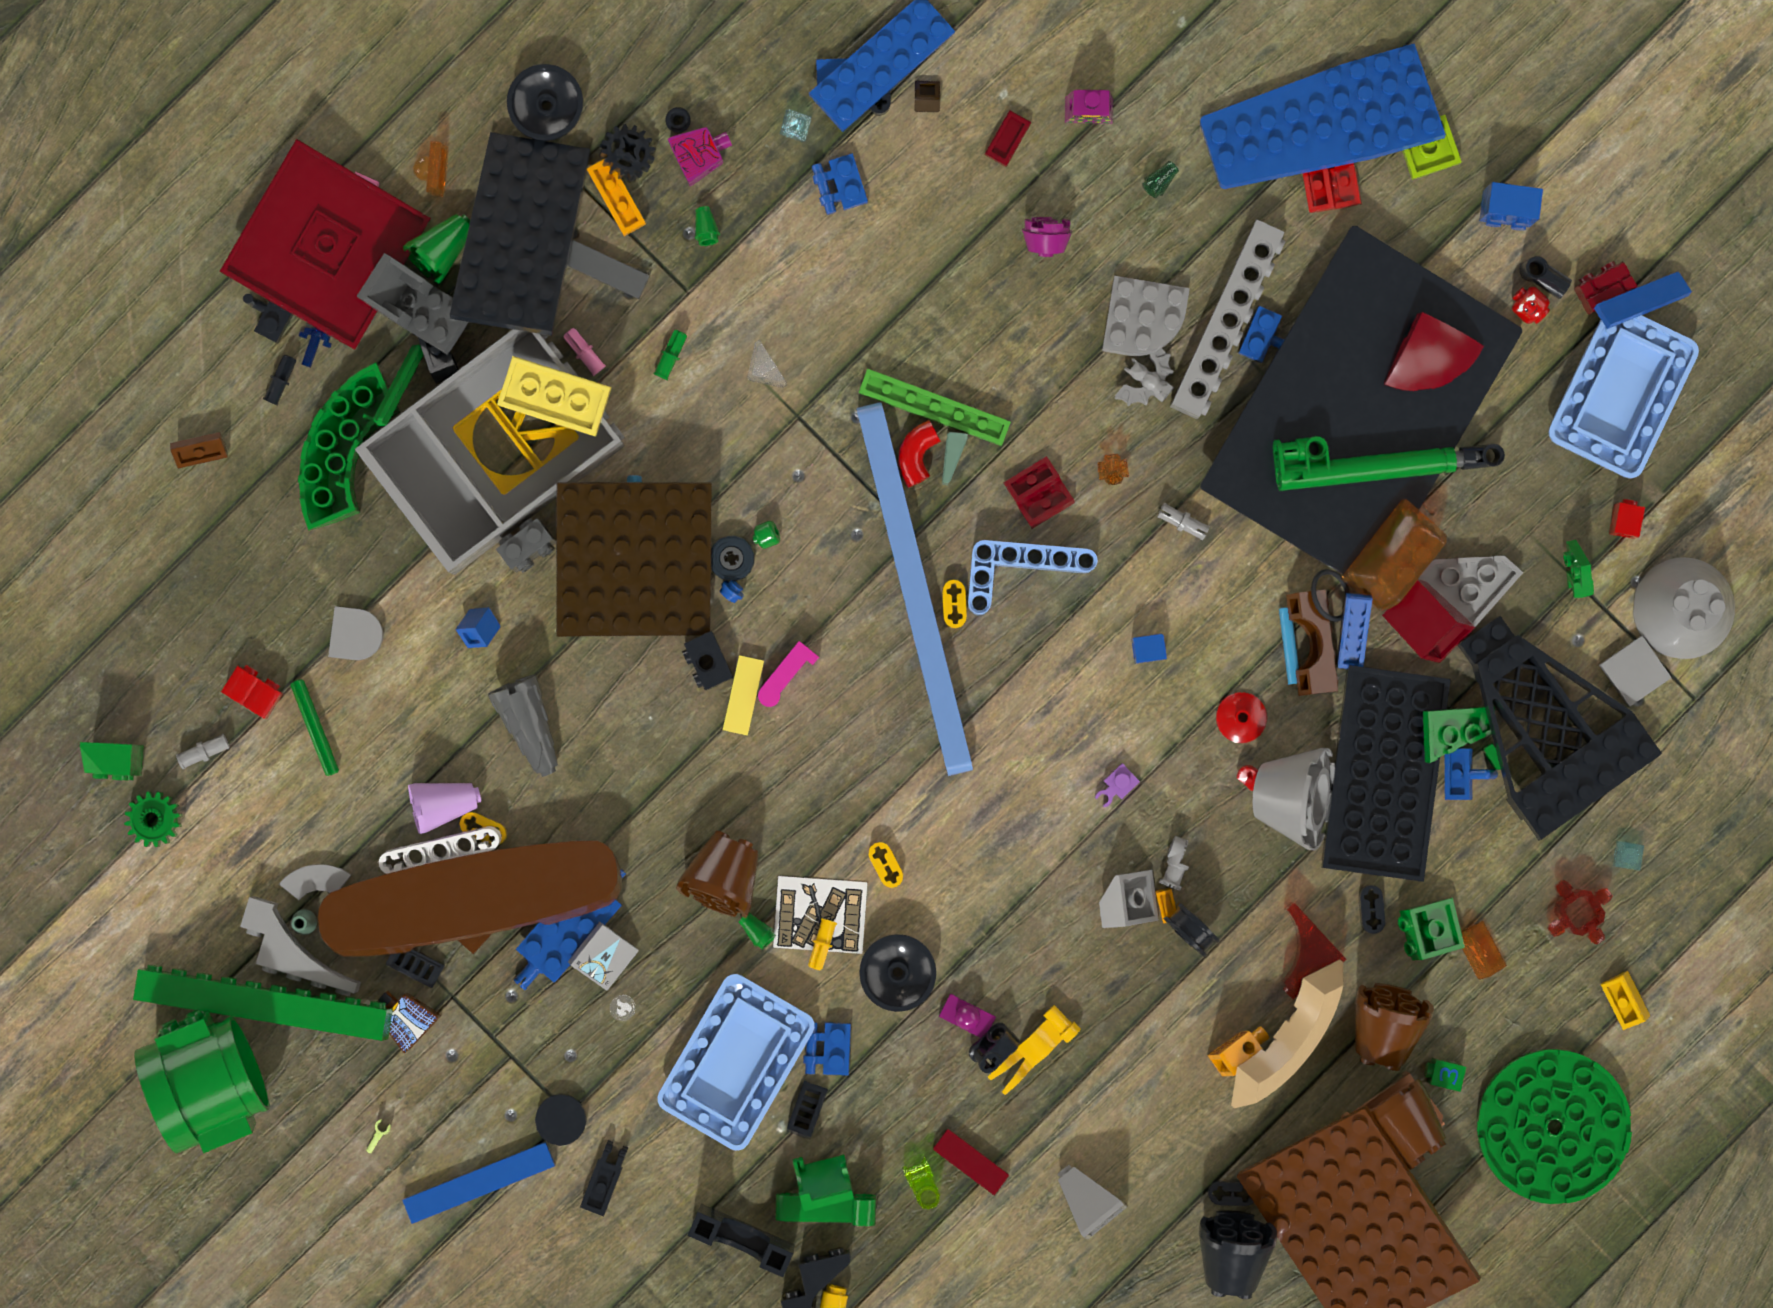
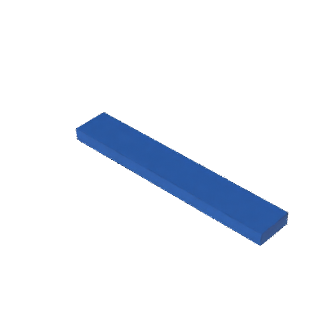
M544 1142L407 1197L402 1201L411 1224L556 1165L547 1142Z

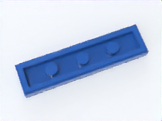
M1678 271L1598 303L1594 309L1606 328L1609 329L1688 297L1692 291Z

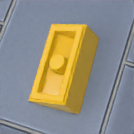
M1628 971L1600 984L1623 1030L1646 1022L1650 1017Z

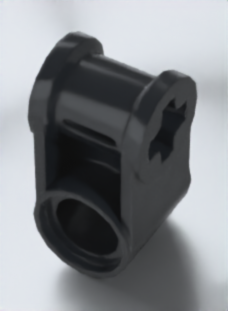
M998 1022L992 1025L970 1047L969 1057L972 1061L978 1062L982 1072L992 1073L1018 1049L1019 1039L1004 1023ZM978 1049L983 1053L982 1056L978 1053ZM987 1058L992 1062L991 1065L987 1062Z

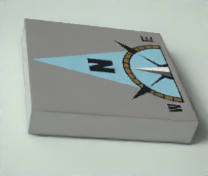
M599 922L569 959L568 963L599 986L608 990L639 950Z

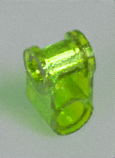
M926 1157L922 1158V1162L913 1166L902 1167L918 1204L928 1210L935 1208L939 1203L940 1193ZM925 1190H931L935 1193L936 1199L928 1204L922 1201L921 1194Z

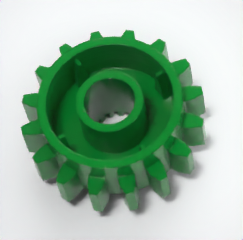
M146 792V798L142 795L136 796L138 803L130 802L129 806L132 808V811L125 812V815L130 817V821L124 822V825L131 826L132 828L127 834H136L134 841L136 843L144 840V847H150L152 842L154 847H160L161 840L163 843L169 844V837H177L178 835L175 829L182 827V824L178 822V818L182 817V814L176 811L179 804H171V796L163 799V792H157L155 797L152 792ZM151 813L157 814L159 821L156 826H152L149 823Z

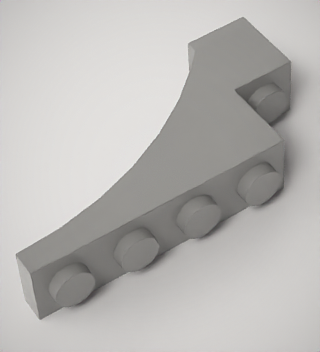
M255 896L249 897L240 927L246 928V933L253 936L261 937L262 934H265L256 964L262 966L261 970L276 974L278 970L287 973L286 978L295 981H301L302 978L311 980L310 985L325 989L326 985L336 988V993L350 996L351 993L359 991L360 981L344 976L329 968L299 943L280 916L277 909L279 903Z

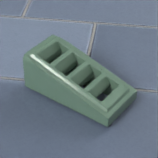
M947 433L942 475L943 485H948L952 479L968 439V434Z

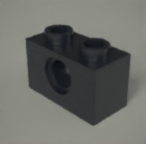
M712 631L684 643L686 649L682 653L687 664L693 663L696 673L692 675L698 688L704 687V690L707 691L734 679ZM704 655H710L714 660L713 666L707 670L702 669L700 666V659Z

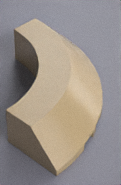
M1341 960L1303 978L1299 995L1294 1004L1297 1010L1292 1014L1290 1020H1285L1273 1036L1275 1040L1266 1051L1261 1049L1249 1060L1237 1066L1231 1103L1233 1108L1255 1104L1266 1098L1283 1085L1314 1051L1335 1014L1342 994L1343 962Z

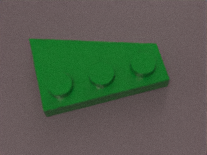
M1485 706L1423 711L1426 763L1438 760L1437 758L1445 754L1453 753L1466 744H1472L1492 734Z

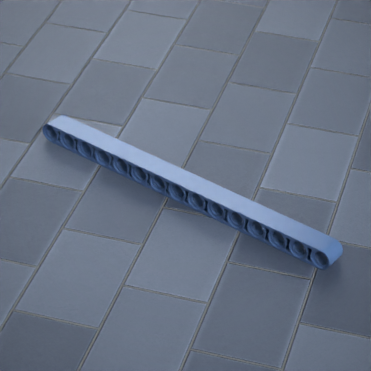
M881 402L858 407L856 409L947 774L951 776L972 771V762Z

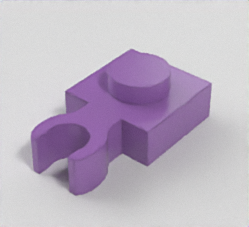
M1121 763L1104 780L1109 787L1099 791L1095 795V799L1101 794L1107 795L1108 801L1103 805V807H1107L1111 804L1115 795L1123 799L1140 781Z

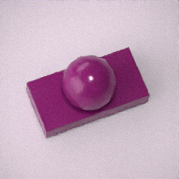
M951 993L939 1014L940 1018L980 1038L990 1029L996 1016Z

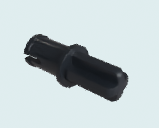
M288 355L282 356L274 376H270L272 381L263 400L278 406L286 385L289 386L290 384L288 380L296 364L295 358Z

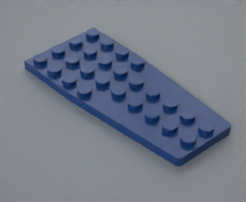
M1415 44L1338 65L1207 114L1200 119V127L1219 186L1222 189L1371 160L1444 139L1446 135Z

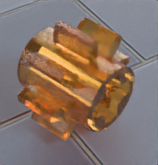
M1118 454L1105 455L1103 462L1097 463L1099 480H1105L1108 485L1121 484L1124 477H1129L1127 459H1121Z

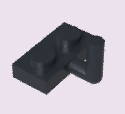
M245 294L243 301L250 307L263 313L254 332L278 344L293 314L270 301L266 304L251 294Z

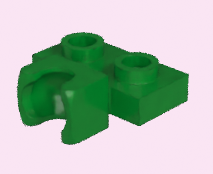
M1577 540L1566 541L1567 552H1563L1565 566L1571 569L1566 571L1567 586L1572 588L1574 598L1591 596L1594 594L1591 564Z

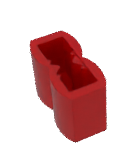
M245 665L244 668L237 666L221 692L263 719H268L283 695L279 691L280 685L269 678L264 682L257 677L259 672L248 665Z

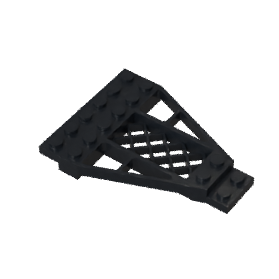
M1501 616L1495 618L1458 644V647L1472 665L1475 679L1480 686L1508 797L1506 800L1519 819L1526 822L1538 841L1548 836L1662 754L1633 711L1521 636H1515ZM1528 660L1531 665L1523 664V662ZM1545 663L1585 689L1587 693L1577 701L1572 702ZM1521 668L1533 670L1531 683L1519 681ZM1515 669L1514 680L1502 678ZM1538 675L1546 686L1536 684ZM1500 682L1513 684L1511 697L1499 694ZM1518 685L1530 688L1528 701L1516 698ZM1535 689L1548 691L1546 704L1534 702ZM1592 695L1622 714V718L1598 735L1593 733L1577 710L1578 705ZM1552 696H1554L1561 707L1551 705ZM1505 701L1510 702V707H1508ZM1515 703L1528 705L1526 718L1514 715ZM1493 705L1519 740L1506 751L1502 743ZM1533 706L1545 709L1543 722L1531 719ZM1550 710L1562 712L1561 725L1549 723ZM1567 716L1576 728L1566 726ZM1520 722L1525 723L1524 728L1522 727V725L1520 724ZM1530 724L1542 726L1541 739L1529 736ZM1548 727L1560 730L1558 743L1546 741ZM1565 731L1577 733L1576 746L1563 744ZM1582 737H1583V739L1586 741V743L1581 746ZM1534 743L1540 744L1539 749ZM1522 745L1542 774L1516 792L1506 756ZM1545 745L1557 747L1555 760L1544 758ZM1563 748L1574 750V752L1561 760Z

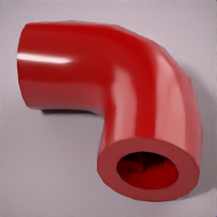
M930 420L919 424L910 431L899 448L898 465L902 478L908 488L930 477L924 465L923 457L930 447L941 442Z

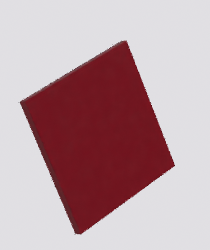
M296 139L219 272L355 350L377 313L375 309L357 297L358 293L384 253L402 265L406 263L411 253L408 249L404 252L403 246L421 235L431 218Z

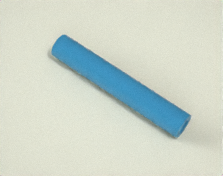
M1280 608L1279 616L1288 685L1297 684L1296 670L1299 669L1294 625L1293 621L1289 620L1288 608Z

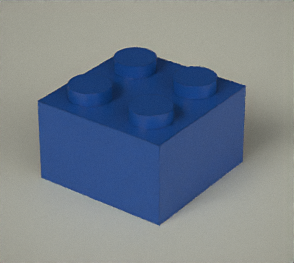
M1492 182L1483 190L1479 221L1486 222V226L1501 227V224L1511 225L1513 230L1524 231L1526 227H1531L1540 219L1543 189Z

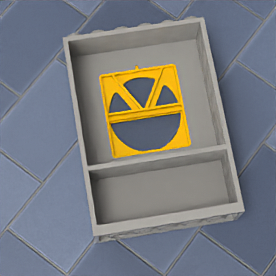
M511 330L355 449L438 560L453 575H456L497 544L502 538L555 500L556 482L580 481L625 446L621 441L625 438L614 423L611 425L607 423L606 420L610 417L605 411L597 436L595 437L555 424V427L519 431L526 414L516 411L511 422L497 405L496 400L500 397L512 356L578 376L568 362L561 363L560 359L563 358V355L551 341L548 344L545 342L544 339L548 337L547 335ZM486 407L534 469L519 475H502L489 470L481 463L474 450L473 431L479 416ZM554 438L553 448L544 461H540L526 442Z

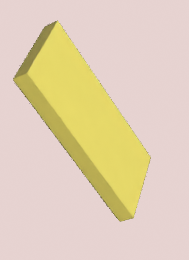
M512 356L497 405L596 437L612 387Z

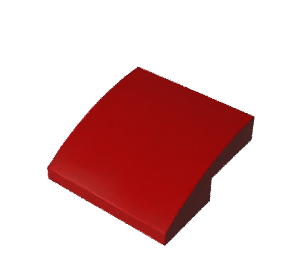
M1355 163L1303 173L1309 213L1362 205Z

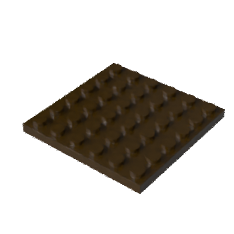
M556 482V636L704 635L710 632L712 483Z

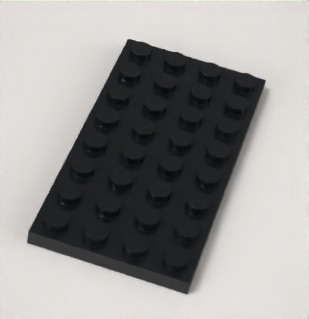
M490 132L450 310V319L552 336L591 154L589 148Z
M1348 666L1321 868L1424 882L1440 757L1431 763L1425 762L1423 711L1447 709L1450 679Z

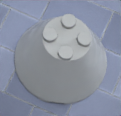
M1680 557L1663 561L1651 568L1643 576L1635 590L1633 618L1640 636L1644 637L1652 649L1665 656L1678 659H1692L1706 655L1725 640L1733 625L1735 600L1731 587L1716 568L1702 560Z

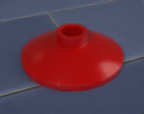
M1238 692L1227 696L1220 703L1216 712V723L1219 731L1228 740L1236 743H1247L1258 738L1264 731L1267 723V712L1263 703L1256 696L1245 692ZM1240 713L1247 715V720L1244 723L1238 720Z

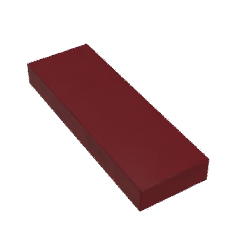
M947 1128L933 1147L935 1152L994 1196L1009 1177L1006 1171L949 1128Z

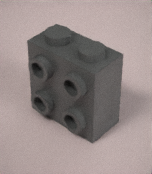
M528 519L519 526L521 531L513 536L508 534L498 542L500 546L496 548L497 552L509 568L516 573L519 571L522 573L526 572L535 565L533 560L539 556L544 558L555 550V538L539 519Z

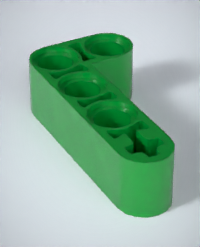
M777 1193L775 1220L784 1222L852 1223L854 1226H875L876 1195L853 1194L854 1199L804 1211L799 1193Z

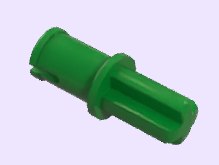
M679 330L672 332L665 350H661L663 354L653 373L654 375L668 381L676 360H680L678 356L687 339L685 333Z

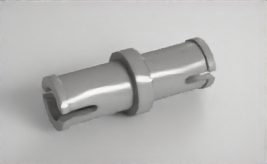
M1166 503L1162 505V510L1170 515L1160 510L1157 518H1161L1176 526V530L1180 532L1184 530L1200 540L1205 538V533L1197 529L1207 533L1210 528L1209 525L1190 517L1188 512L1182 513Z
M221 734L207 742L202 743L200 741L196 743L197 746L176 754V758L180 767L185 769L202 760L204 762L210 760L209 757L230 749V745L225 735Z

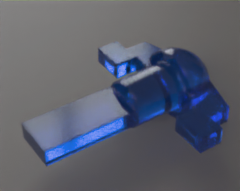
M305 328L304 332L300 331L299 337L307 339L308 335H311L301 364L309 368L312 366L320 340H324L323 346L331 348L332 345L329 342L330 336L317 328Z

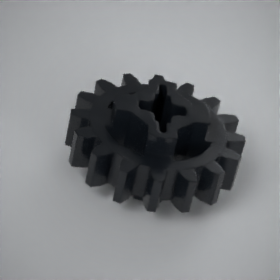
M623 124L621 130L617 126L613 127L612 133L607 132L604 137L605 140H602L600 144L603 150H601L599 157L606 158L602 164L603 167H611L609 174H613L615 171L618 172V179H621L623 175H627L628 180H632L634 174L641 178L643 171L648 172L651 167L649 164H652L655 159L652 156L655 152V147H649L652 138H644L645 130L640 133L636 132V125L631 130H628L626 124ZM615 142L616 150L612 153L611 146ZM643 151V160L640 163L639 160L641 158L639 157V154Z

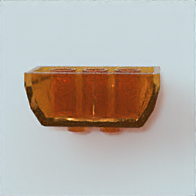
M1402 499L1341 577V580L1358 594L1372 595V606L1377 610L1390 609L1401 602L1447 542V535L1407 499Z

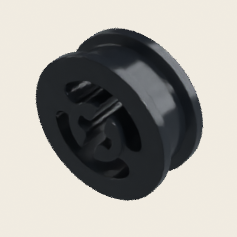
M1178 902V909L1170 918L1165 916L1163 919L1190 947H1193L1205 958L1207 956L1205 951L1214 942L1218 944L1220 940L1197 916Z

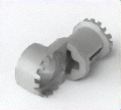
M1174 836L1167 854L1168 867L1164 878L1160 879L1159 883L1166 886L1171 884V888L1181 890L1180 883L1184 872L1189 869L1188 866L1180 863L1185 854L1184 851L1186 849L1184 848H1187L1188 840Z

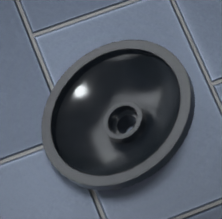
M538 64L523 70L513 80L507 94V110L515 127L524 135L541 141L555 140L568 134L577 125L583 111V94L578 82L568 71L556 65ZM545 102L551 103V108L549 110H544L542 108Z
M903 934L882 937L867 949L861 960L859 970L861 986L866 996L882 1009L894 1012L911 1010L922 1004L934 988L936 981L934 958L929 949L914 937ZM896 967H900L903 970L902 975L899 977L893 974V969Z

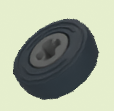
M726 536L719 539L712 546L711 569L719 578L726 581H738L745 578L751 572L754 565V552L745 539L738 536ZM728 552H733L736 556L739 555V561H735L736 565L731 566L729 562H725V556L728 557Z

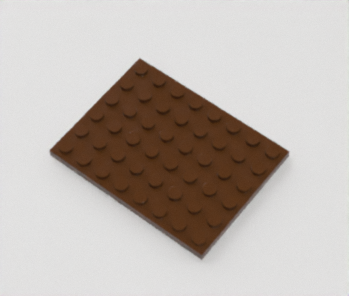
M1367 1105L1243 1169L1237 1174V1178L1267 1223H1272L1277 1229V1238L1324 1308H1427L1478 1283L1481 1279L1395 1147L1376 1122Z

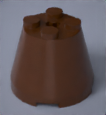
M715 831V834L710 837L679 878L676 890L688 898L690 894L693 895L694 900L713 911L731 917H736L737 913H741L742 917L747 918L752 905L759 858L758 851L753 849V844L747 840L739 839L737 842L729 839L730 836L728 834Z
M1375 983L1374 987L1366 988L1364 985L1359 986L1355 998V1050L1361 1056L1360 1061L1366 1065H1375L1376 1063L1384 1065L1389 1070L1400 1071L1401 1066L1406 1063L1430 1023L1434 1011L1433 1005L1428 1000H1423V1002L1412 996V991L1402 987L1384 983Z
M1419 1079L1409 1085L1411 1090L1408 1088L1401 1090L1371 1112L1410 1170L1426 1160L1423 1156L1424 1154L1429 1152L1432 1155L1446 1145L1444 1141L1446 1135L1426 1088Z

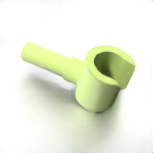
M382 1119L378 1120L375 1124L376 1133L366 1149L368 1153H372L381 1137L388 1134L391 1130V1125L389 1124L385 1132L379 1131L378 1126Z

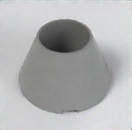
M1318 748L1265 762L1260 766L1255 779L1252 802L1255 818L1307 850L1314 851L1318 849L1325 837V833H1321L1324 822L1328 821L1331 789L1335 774V763H1330L1329 756L1333 755L1332 751L1329 748Z

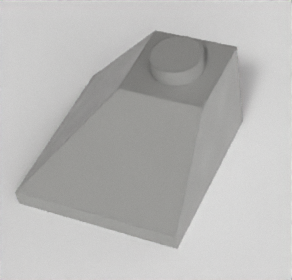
M1152 870L1115 875L1099 902L1102 928L1126 927L1159 920Z

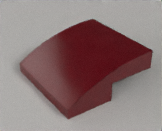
M1047 456L1003 482L1031 529L1075 503Z

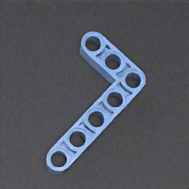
M989 540L979 541L972 550L968 608L976 615H983L990 609L994 566L1089 573L1097 565V556L1092 550L1083 548ZM987 546L991 551V556L987 559H980L976 552L978 547ZM1006 548H1012L1016 552V559L1010 562L1004 560L1002 551ZM1029 551H1039L1042 557L1041 561L1037 564L1031 563L1027 556ZM1062 552L1066 555L1067 562L1065 565L1058 566L1054 563L1053 556L1055 553ZM1083 554L1089 555L1092 559L1091 567L1083 568L1080 566L1079 557ZM978 571H984L988 574L989 580L986 584L980 585L976 583L974 576ZM977 596L985 598L987 602L986 608L976 610L972 605L973 599Z

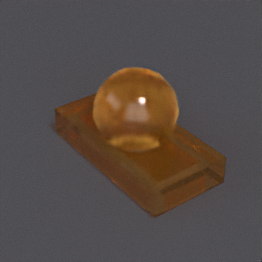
M430 141L429 157H419L414 162L413 171L419 180L427 181L426 192L435 197H443L448 147L439 141Z

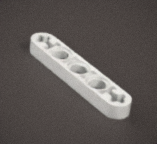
M487 826L391 849L380 857L379 867L384 873L389 874L432 862L489 852L500 844L501 833L497 828ZM486 833H489V836L495 837L491 845H489L488 841L480 842L478 844L479 849H477V840L484 838ZM460 838H467L471 842V849L469 851H462L458 847V840ZM443 844L447 849L446 855L444 857L435 855L434 845ZM416 849L421 852V862L415 863L410 860L409 853L411 850ZM389 856L393 860L403 856L404 861L396 863L394 868H392L391 864H386Z

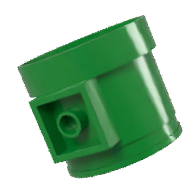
M201 1009L188 1013L186 1015L187 1018L180 1022L173 1019L162 1024V1028L159 1029L154 1039L155 1042L136 1049L134 1052L138 1078L150 1112L164 1140L176 1154L199 1144L204 1154L253 1133L256 1125L255 1114L270 1109L269 1097L259 1065L236 1019L230 1016L224 1021L214 1023L209 1010L201 1012Z

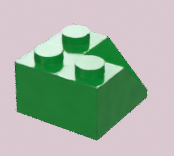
M80 742L84 773H93L92 778L108 779V775H112V780H134V776H142L144 745Z

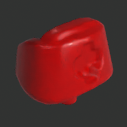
M1245 765L1239 769L1236 778L1249 790L1253 791L1258 770L1251 765Z

